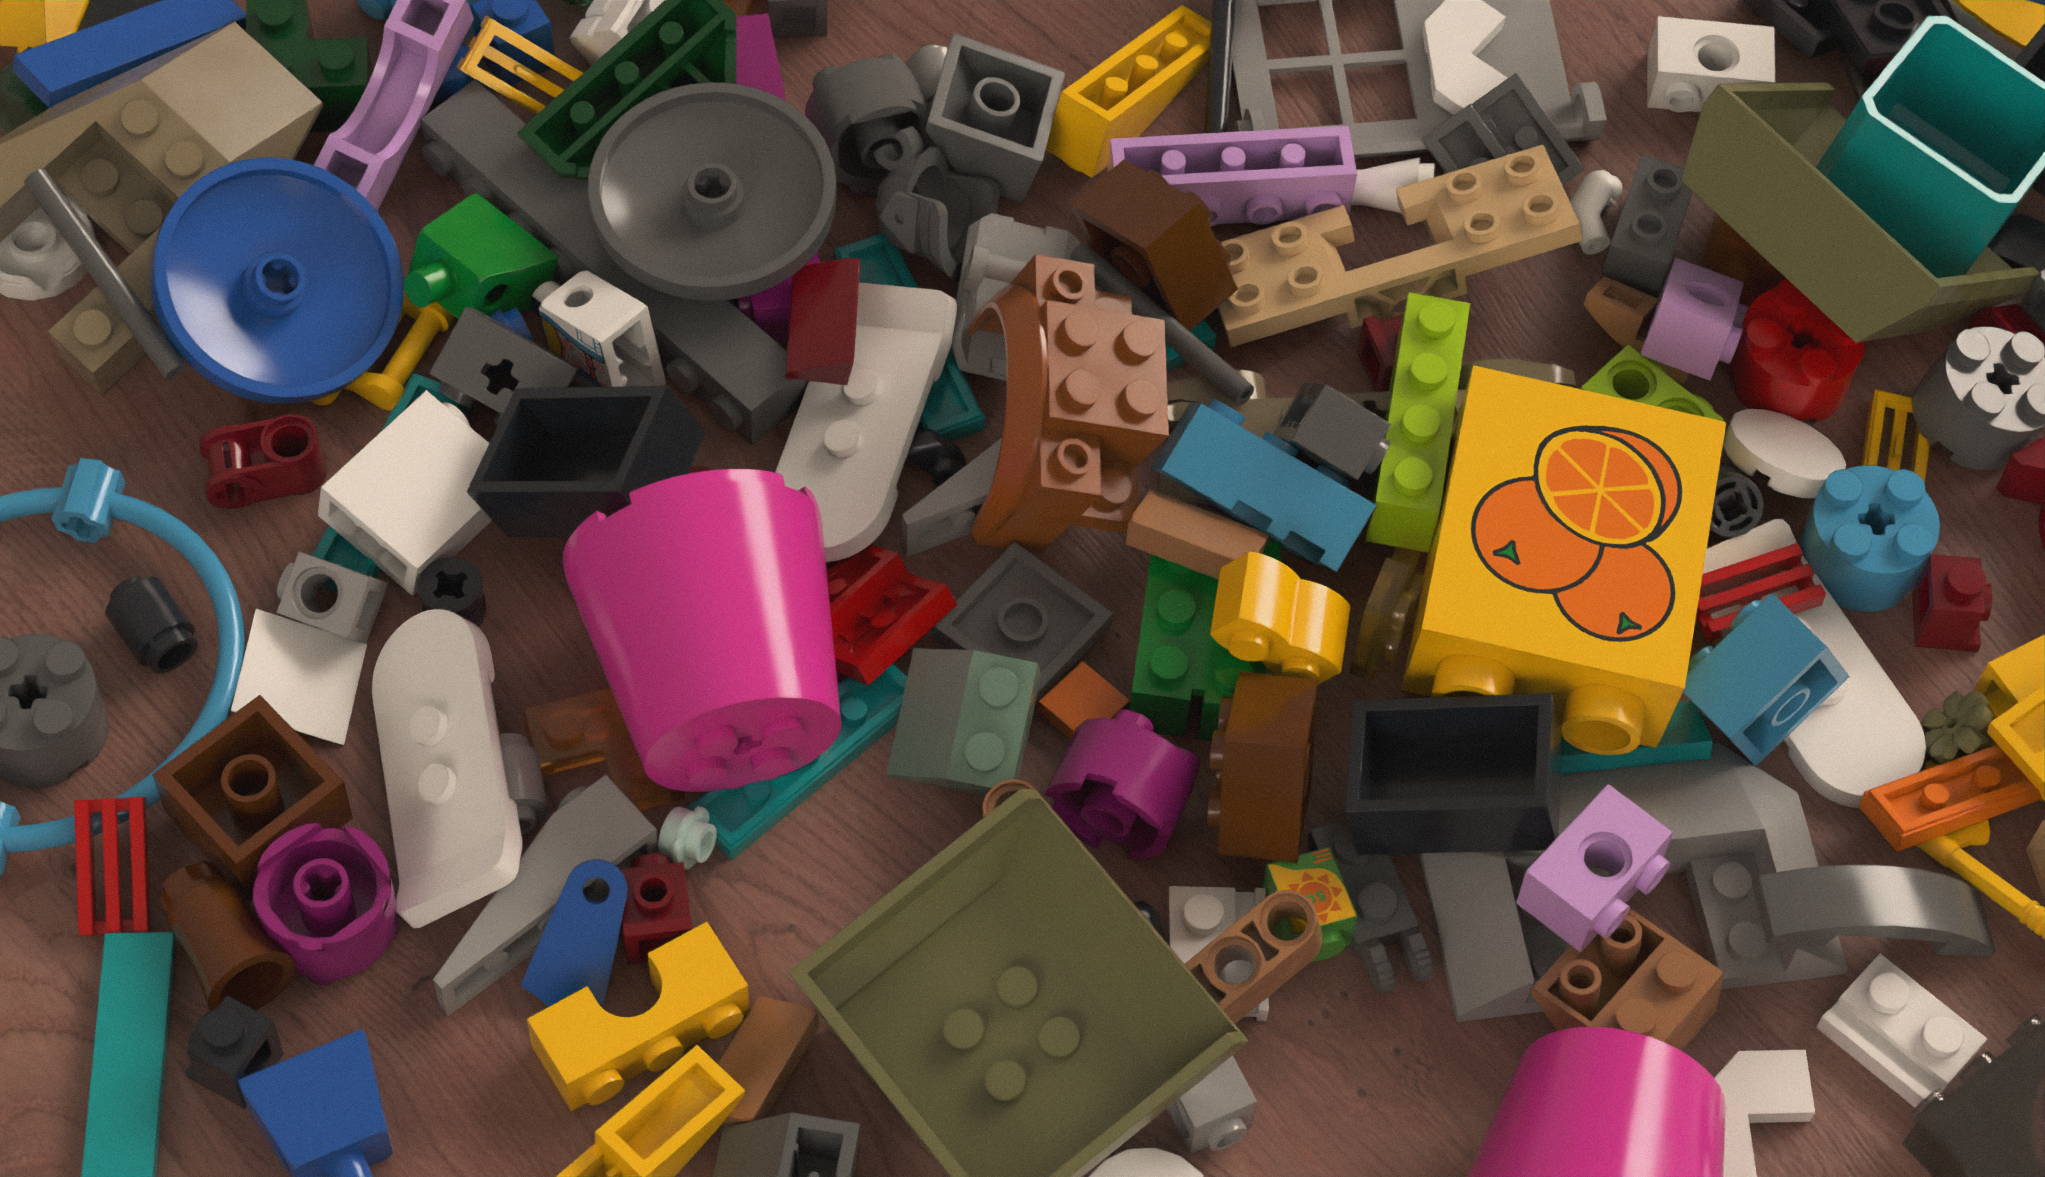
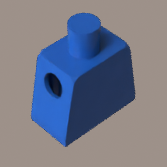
M363 1029L238 1079L251 1118L290 1177H374L369 1166L381 1162L393 1154L375 1068Z

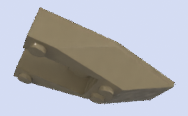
M233 22L65 99L1 137L0 242L40 207L37 200L24 184V181L32 172L38 169H45L58 188L130 254L116 268L165 334L154 309L149 276L153 245L170 209L178 198L197 180L227 164L253 158L295 160L323 107L322 101L236 22ZM98 285L48 331L57 354L101 395L146 354Z

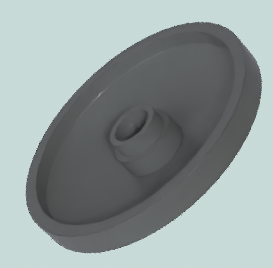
M698 83L672 88L647 98L632 107L611 126L602 138L591 162L588 176V195L595 232L608 255L627 274L648 287L672 296L702 301H719L741 298L767 290L788 279L808 263L823 244L834 218L836 208V175L834 162L824 138L814 124L794 106L777 96L753 87L731 83Z

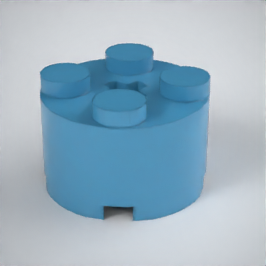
M1866 465L1835 470L1827 477L1816 496L1799 537L1798 544L1803 551L1804 558L1828 592L1833 595L1837 605L1861 612L1881 611L1899 603L1903 596L1915 587L1930 554H1932L1937 544L1940 533L1937 509L1925 491L1926 487L1923 479L1918 474L1905 469L1895 471L1886 467Z

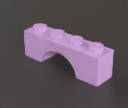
M397 0L384 25L379 57L359 103L343 126L336 132L329 134L314 166L336 175L355 188L368 200L376 211H378L421 126L420 119L427 114L474 20L467 0Z

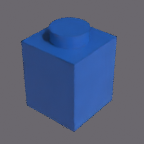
M479 0L470 4L474 17L473 29L475 37H477L482 28L480 24L484 17L488 16L554 55L551 21L536 0ZM496 35L489 44L537 74L551 69L549 66ZM482 56V59L495 77L511 86L524 81V79Z

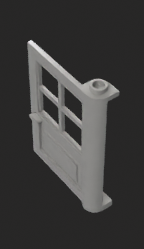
M1236 0L1232 75L1240 120L1235 121L1234 132L1279 129L1270 74L1331 70L1341 124L1313 127L1349 126L1355 159L1430 153L1421 141V138L1448 120L1453 114L1433 101L1430 85L1431 73L1428 54L1425 53L1422 31L1425 20L1445 0H1393L1402 50L1341 54L1332 0ZM1482 0L1506 16L1503 29L1476 57L1507 78L1517 72L1566 142L1599 140L1607 121L1600 88L1596 82L1575 83L1572 99L1570 98L1550 0ZM1318 1L1328 55L1267 60L1258 6ZM1405 64L1416 119L1354 123L1344 68Z

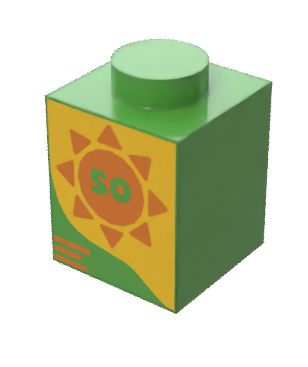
M1330 847L1299 855L1298 862L1277 861L1266 865L1262 888H1265V898L1276 891L1293 890L1309 898L1316 909L1322 929L1323 942L1320 952L1312 961L1329 959L1339 954L1345 946L1350 945L1357 914ZM1295 917L1285 918L1274 927L1278 939L1283 941L1294 940L1302 935L1307 923Z

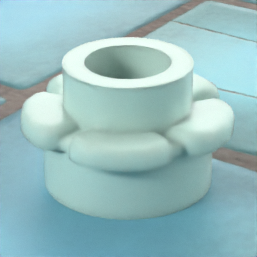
M681 806L674 808L662 825L658 840L659 853L669 857L673 863L684 862L685 870L693 867L696 862L702 863L706 861L713 851L717 837L716 827L708 823L710 816L707 809L701 806H697L694 811Z

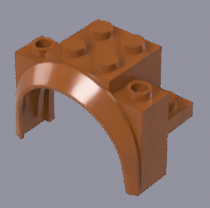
M1035 254L1009 285L1001 289L981 307L968 327V334L974 335L979 330L1004 334L1007 362L1006 406L998 462L988 495L971 525V533L977 545L1007 549L1015 541L1028 552L1042 554L1070 525L1127 533L1130 518L1139 506L1138 465L1169 436L1165 321L1133 315L1131 296L1095 290L1094 264Z

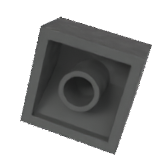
M953 33L949 41L925 130L958 174L990 178L998 184L1000 196L1023 203L1043 160L1065 72Z

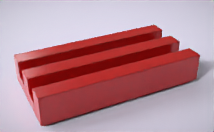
M1798 543L1702 575L1696 621L1708 643L1725 638L1732 631L1731 623L1740 611L1716 619L1712 618L1711 613L1738 604L1746 605L1753 601L1761 600L1762 596L1795 585L1798 592L1778 598L1793 614L1823 604L1826 592L1821 584L1815 586L1812 580L1815 573L1809 563L1805 565L1802 563L1803 551ZM1729 588H1733V589H1730V590H1727V591H1724V592H1721V593H1718V594H1715V595H1712V596H1708V595H1711V594H1714V593H1717V592H1720V591H1723V590H1726V589H1729Z
M146 797L74 800L79 936L105 933L151 932ZM129 811L133 919H122L118 812ZM93 813H102L106 920L97 921Z

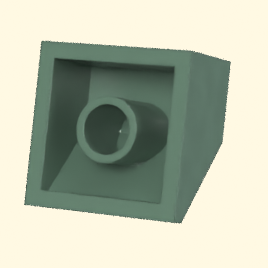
M913 648L886 775L888 777L986 796L994 785L1004 780H1020L1041 679L1039 664L976 650Z

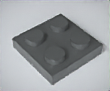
M1014 541L956 600L957 606L932 627V638L947 649L976 650L1038 663L1041 679L1035 703L1036 706L1039 700L1068 673L1112 626L1113 613Z

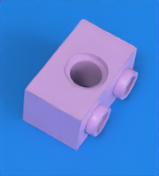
M1675 257L1651 319L1640 355L1711 380L1718 360L1730 364L1743 330L1740 328L1749 308L1739 303L1744 282Z
M1608 784L1526 870L1516 904L1581 952L1597 934L1607 939L1614 933L1629 912L1630 906L1626 902L1638 889L1647 895L1658 885L1671 864L1664 856L1673 832ZM1588 868H1602L1610 873L1611 877L1598 876Z

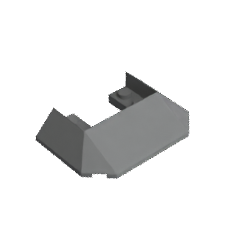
M1720 743L1712 744L1711 758L1561 774L1559 835L1608 784L1673 832L1664 856L1671 863L1666 874L1684 871L1686 873L1708 961L1724 972L1721 990L1845 975L1847 965L1838 935L1824 946L1766 942L1752 881L1759 875L1819 867L1800 798L1796 791ZM1545 850L1419 854L1456 1022L1543 1012L1531 995L1532 987L1570 944L1516 904L1526 870ZM1588 868L1598 876L1611 877L1610 873L1602 868Z

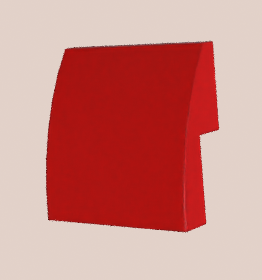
M871 544L853 556L838 560L827 570L836 671L869 686L957 606L948 586L908 573L898 553Z

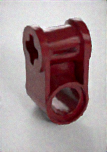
M285 414L277 418L241 425H222L210 429L199 439L200 454L204 459L208 460L210 479L205 484L206 499L212 505L220 508H241L254 502L290 495H304L317 489L327 476L328 465L315 426L306 417L297 414ZM224 444L229 445L230 451H224ZM296 452H302L301 454H299V455H297V456L287 457V456L290 455V454H293V453H296ZM233 483L239 484L237 490L233 488Z

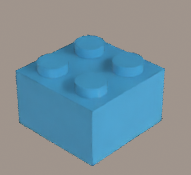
M1773 593L1762 603L1756 600L1745 606L1732 621V631L1715 648L1712 646L1705 647L1689 660L1686 684L1683 691L1696 707L1755 766L1764 760L1850 677L1830 649Z

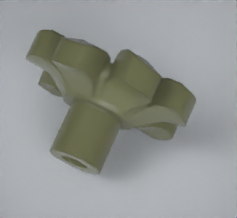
M1956 690L1943 701L1944 712L1937 709L1929 710L1921 722V725L1928 731L1924 734L1926 742L1925 754L1930 758H1934L1939 763H1946L1954 758L1959 749H1962L1967 754H1971L1991 747V740L1980 731L1988 726L1993 718L1992 711L1987 708L1989 700L1979 691L1969 692L1963 697Z

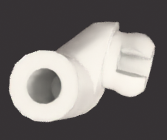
M1605 170L1593 171L1584 176L1570 199V203L1581 225L1582 241L1579 244L1585 254L1599 253L1610 245V238L1600 214L1605 207H1612L1614 205L1613 198L1620 200L1623 192L1622 183L1619 178Z

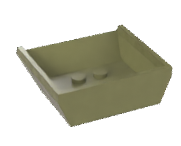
M1828 82L1718 84L1703 103L1681 181L1856 343L1930 332L1981 312L1984 308L1994 307L2027 294L2037 278L2039 272L2034 267L2012 269L1988 246L1966 275L1936 278L1826 178L1816 166L1847 120L1829 104L1836 89Z
M1019 789L788 971L833 1034L947 1177H1083L1250 1042L1036 789Z

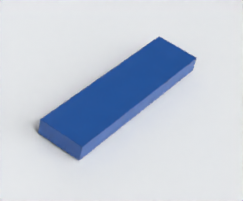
M161 0L14 55L13 72L50 108L65 99L233 22H236L246 31V13L233 0Z

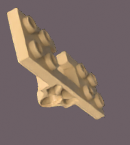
M1542 144L1397 188L1398 205L1407 226L1423 221L1433 246L1354 270L1345 271L1336 249L1338 246L1355 242L1352 223L1344 205L1220 242L1231 257V263L1228 265V268L1238 288L1235 293L1216 308L1230 348L1345 313L1351 329L1362 326L1363 319L1375 315L1377 320L1380 321L1403 315L1404 312H1394L1392 309L1397 303L1407 299L1409 292L1451 299L1468 293L1465 276L1581 242L1580 222L1544 145Z

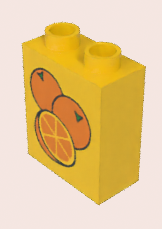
M1473 365L1452 431L1440 514L1428 552L1401 690L1430 697L1553 693L1562 737L1574 747L1600 755L1626 754L1635 750L1639 744L1657 748L1685 689L1726 422Z

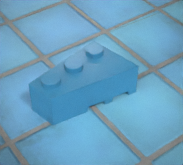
M1212 399L1207 407L1202 403L1190 402L1151 468L1242 524L1270 534V541L1282 543L1281 547L1309 565L1337 572L1374 511L1376 504L1350 490L1349 488L1352 483L1331 469L1319 464L1315 470L1296 459L1295 456L1298 450L1281 438L1269 432H1265L1264 436L1260 438L1241 427L1245 417L1224 403Z

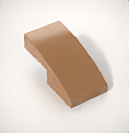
M1603 276L1587 293L1584 306L1597 323L1623 348L1630 345L1637 352L1641 353L1659 299ZM1656 361L1663 367L1668 376L1682 384L1691 376L1688 372Z

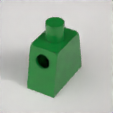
M474 193L423 227L417 238L408 274L404 279V289L407 297L415 306L423 308L437 302L457 319L460 318L465 307H473L488 316L492 315L499 308L502 313L517 307L519 312L531 309L530 300L535 290L541 284L553 280L559 256L481 195Z

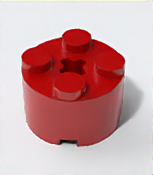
M1784 279L1778 284V287L1764 292L1749 306L1740 328L1743 329L1740 340L1729 364V374L1732 372L1736 383L1735 393L1747 409H1766L1788 415L1797 420L1815 418L1814 423L1831 417L1842 406L1864 355L1866 341L1856 343L1788 279Z

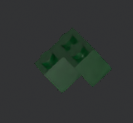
M246 0V32L322 101L323 107L309 132L337 131L356 108L373 73L367 37L315 40L308 0Z

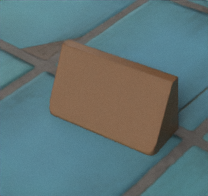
M1150 489L1130 518L1126 545L1219 580L1220 570L1224 565L1249 551L1263 554L1270 534Z
M763 996L758 997L718 1063L745 1090L744 1098L721 1126L730 1127L767 1117L819 1030L817 1011L804 1005Z

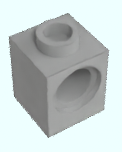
M298 552L295 563L288 564L280 577L277 597L281 601L276 613L351 640L367 643L388 583L324 559ZM333 579L338 588L337 600L332 608L321 612L316 602L317 591L324 582Z
M1232 1055L1170 1105L1167 1111L1189 1154L1210 1146L1212 1151H1219L1236 1144L1247 1135L1248 1129L1252 1126L1257 1100Z

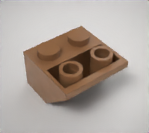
M1630 908L1625 919L1607 939L1597 934L1581 952L1570 945L1532 987L1531 995L1557 1031L1578 1027L1621 1029L1652 1037L1683 1051L1717 1012L1724 972Z

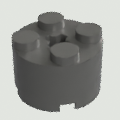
M889 53L878 58L854 61L842 67L829 66L822 69L814 77L812 82L814 90L807 101L805 116L818 129L830 150L834 162L837 185L839 181L848 185L852 193L877 195L879 185L891 170L882 167L878 163L874 152L880 147L892 143L895 151L902 156V144L894 135L910 126L916 129L922 138V153L929 147L938 148L925 130L930 107L915 75L904 64L899 55Z
M1976 327L1960 332L1924 374L1912 396L1913 415L1922 435L1932 446L1939 441L1954 454L1949 459L1963 467L1975 470H1994L2005 466L2009 462L2011 455L2025 448L2045 426V347L2043 343L2031 333L2018 332L2014 334L1995 327Z
M25 634L11 638L0 637V777L6 782L23 787L57 785L69 779V772L78 768L85 761L89 765L100 754L106 742L109 727L108 714L93 669L82 648L75 642L65 641L61 638L45 634Z

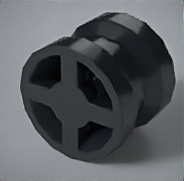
M456 557L441 558L430 563L421 573L418 581L422 612L434 609L448 610L479 627L483 623L487 612L482 576L476 566L465 559ZM462 590V595H450L447 591Z

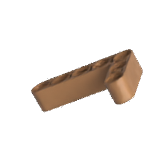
M1018 779L1004 780L994 785L985 796L982 805L983 818L1019 789L1035 788L1029 783ZM1293 890L1276 891L1258 903L1184 965L1234 1024H1236L1308 965L1320 952L1323 936L1316 909L1311 900L1300 892ZM1295 917L1307 923L1302 935L1294 940L1283 941L1272 935L1274 927L1285 918ZM1245 960L1254 965L1251 976L1240 984H1229L1220 979L1223 968L1232 961Z

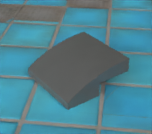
M1517 72L1421 138V141L1445 174L1542 144L1562 186L1585 170Z

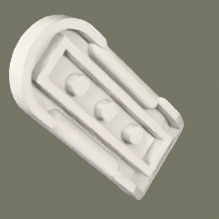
M859 282L854 363L847 386L815 381L808 382L775 473L783 475L785 486L795 490L806 486L816 497L822 517L826 562L845 559L862 551L877 539L889 522L898 497L896 486L933 382L940 378L952 344L957 303L956 299L940 290Z
M1783 519L1771 520L1751 529L1746 534L1730 538L1706 549L1703 574L1797 543L1790 526ZM1802 555V557H1801L1802 563H1803L1804 565H1805V564H1808V562L1806 561V559H1805L1804 556ZM1815 573L1812 579L1815 586L1821 584L1826 592L1823 604L1794 615L1830 649L1850 677L1785 738L1784 742L1789 747V758L1805 781L1815 791L1835 803L1859 808L1864 791L1920 771L1926 753L1925 736L1914 712ZM1795 585L1773 594L1780 598L1798 592V589ZM1729 588V589H1726V590H1723V591H1720V592H1717V593H1714V594H1711V595H1708V596H1712V595H1715V594H1718V593H1721V592H1724V591H1727V590H1730V589H1733V588ZM1770 594L1762 596V599L1759 601L1762 603ZM1738 604L1711 613L1713 619L1740 611L1748 604ZM1724 638L1711 643L1717 646Z
M442 609L421 612L400 625L382 648L372 679V698L399 876L396 912L413 928H421L511 883L519 871L523 844L517 805L514 800L510 799L498 729L491 683L494 681L495 672L490 645L485 634L478 626L451 611Z

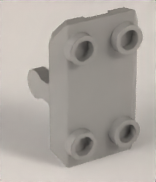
M990 213L971 224L968 228L956 299L957 313L951 345L959 370L1007 381L1004 334L980 330L974 335L968 334V327L972 319L987 301L1012 282L1035 254L1070 260L1071 253L1081 243L1067 230L1046 226L1045 229L1013 222L1014 218Z

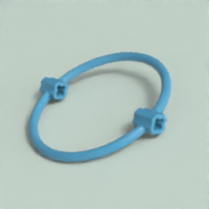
M80 458L77 464L68 466L62 487L33 489L0 496V523L18 517L53 513L51 519L57 531L72 536L76 541L98 543L99 538L110 535L114 519L129 522L143 528L170 544L195 569L206 587L217 620L219 637L217 666L207 700L196 722L182 742L163 763L133 787L114 797H146V805L149 808L160 800L152 774L224 722L231 712L245 652L243 615L238 595L229 574L217 555L198 534L163 509L122 494L126 482L121 471L107 466L101 460ZM0 801V876H3L9 854L12 852L37 851L74 843L75 816L72 815L59 820L32 825H19L21 816L16 807ZM129 811L118 812V825L130 819ZM93 813V833L95 836L103 832L102 813Z

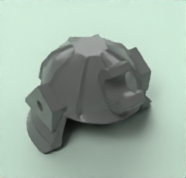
M910 126L894 135L902 144V156L895 151L892 143L882 146L874 152L878 163L882 167L891 170L879 185L875 200L879 229L890 244L928 260L938 271L945 273L953 281H960L968 228L980 218L990 213H998L1000 189L994 180L985 176H968L949 171L946 158L939 148L929 147L922 153V138L919 132Z

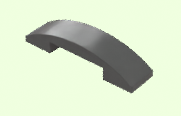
M1840 865L1780 871L1759 875L1752 881L1766 942L1824 946L1837 935L1931 941L1934 954L1989 958L1996 953L1980 892L1972 886L1947 875L1896 866Z

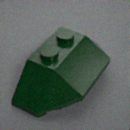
M723 0L663 1L517 132L519 138L559 177L588 180L591 162L602 138L611 126L632 107L660 92L680 86L698 83L737 84L736 12Z

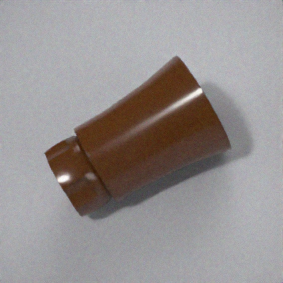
M204 860L193 865L182 866L170 874L162 884L163 892L159 899L164 910L169 915V925L183 946L198 977L209 1011L217 1009L227 995L255 1011L275 999L291 981L295 972V962L284 949L266 934L259 920L249 909L235 885L227 881L223 873L212 862Z

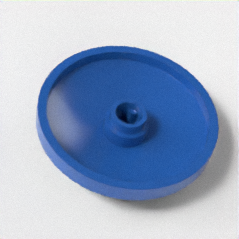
M245 159L217 168L201 177L178 198L170 209L158 231L150 260L149 278L154 309L163 331L178 354L197 373L214 385L237 396L258 402L272 404L310 402L332 395L349 386L362 376L385 350L396 330L401 315L404 293L402 265L394 239L381 216L363 195L341 178L314 165L292 159Z

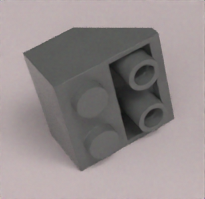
M790 1112L725 1127L721 1136L713 1177H856L860 1156V1124Z

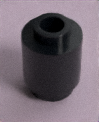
M134 576L121 582L111 592L105 616L139 664L150 666L154 673L162 674L181 666L194 654L198 645L193 637L195 628L159 578Z

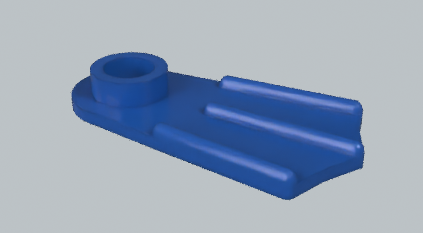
M602 859L587 860L578 864L570 872L521 981L522 988L538 997L548 1007L588 986L599 1005L603 1008L627 898V882L622 871L616 865ZM591 878H601L608 883L610 890L602 899H591L583 891L586 881Z

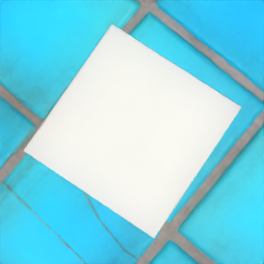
M256 609L231 711L237 712L258 695H261L295 731L344 746L367 644Z

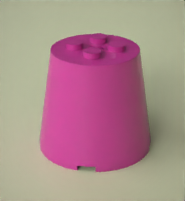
M720 469L695 472L661 480L629 492L631 505L613 513L607 518L605 514L596 511L577 527L567 541L563 551L562 564L565 578L647 776L652 781L666 788L688 792H712L726 788L729 790L743 788L745 784L764 780L769 781L801 768L819 757L834 743L840 733L841 716L822 517L816 497L806 486L799 490L785 486L782 474L763 470Z
M1578 1027L1559 1030L1537 1039L1522 1054L1467 1177H1724L1725 1098L1717 1081L1700 1063L1665 1042L1639 1033L1614 1028Z

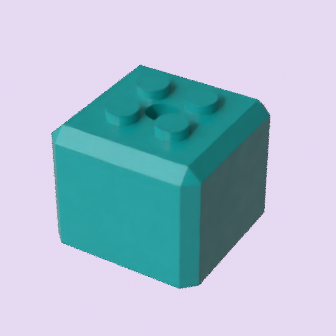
M1928 16L1863 94L1816 168L1936 278L1966 275L2045 169V82L1950 17Z

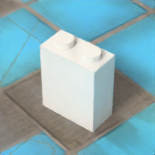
M426 390L321 487L318 516L362 554L374 560V563L413 596L418 591V581L421 573L430 563L441 558L454 557L492 521L466 492L489 442L470 427L467 418L456 406L448 402L441 403Z

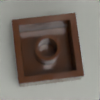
M1123 159L1070 204L1090 247L1187 330L1191 331L1238 290L1228 268V265L1231 263V257L1226 248L1215 238L1208 223L1212 219V215L1207 205L1195 193L1187 191L1184 194L1170 186L1155 170L1151 169L1146 172Z
M1239 672L1234 696H1222L1218 730H1214L1211 744L1210 770L1216 771V785L1211 787L1207 817L1208 827L1219 828L1218 854L1298 862L1312 787L1318 679Z
M258 695L152 774L164 811L246 899L253 895L254 883L258 873L257 866L262 854L281 835L305 824L321 823L322 828L340 829L353 819L344 781L261 695Z

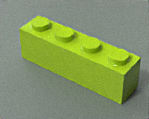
M1408 293L1397 338L1385 421L1389 422L1391 426L1383 438L1390 441V445L1376 471L1372 503L1376 504V507L1369 517L1365 540L1367 542L1429 552L1440 514L1471 303Z

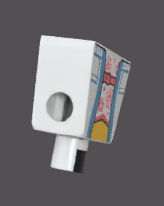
M589 271L577 273L562 286H559L554 281H547L535 290L530 300V308L542 319L550 351L582 368L576 379V382L582 387L666 385L648 306Z

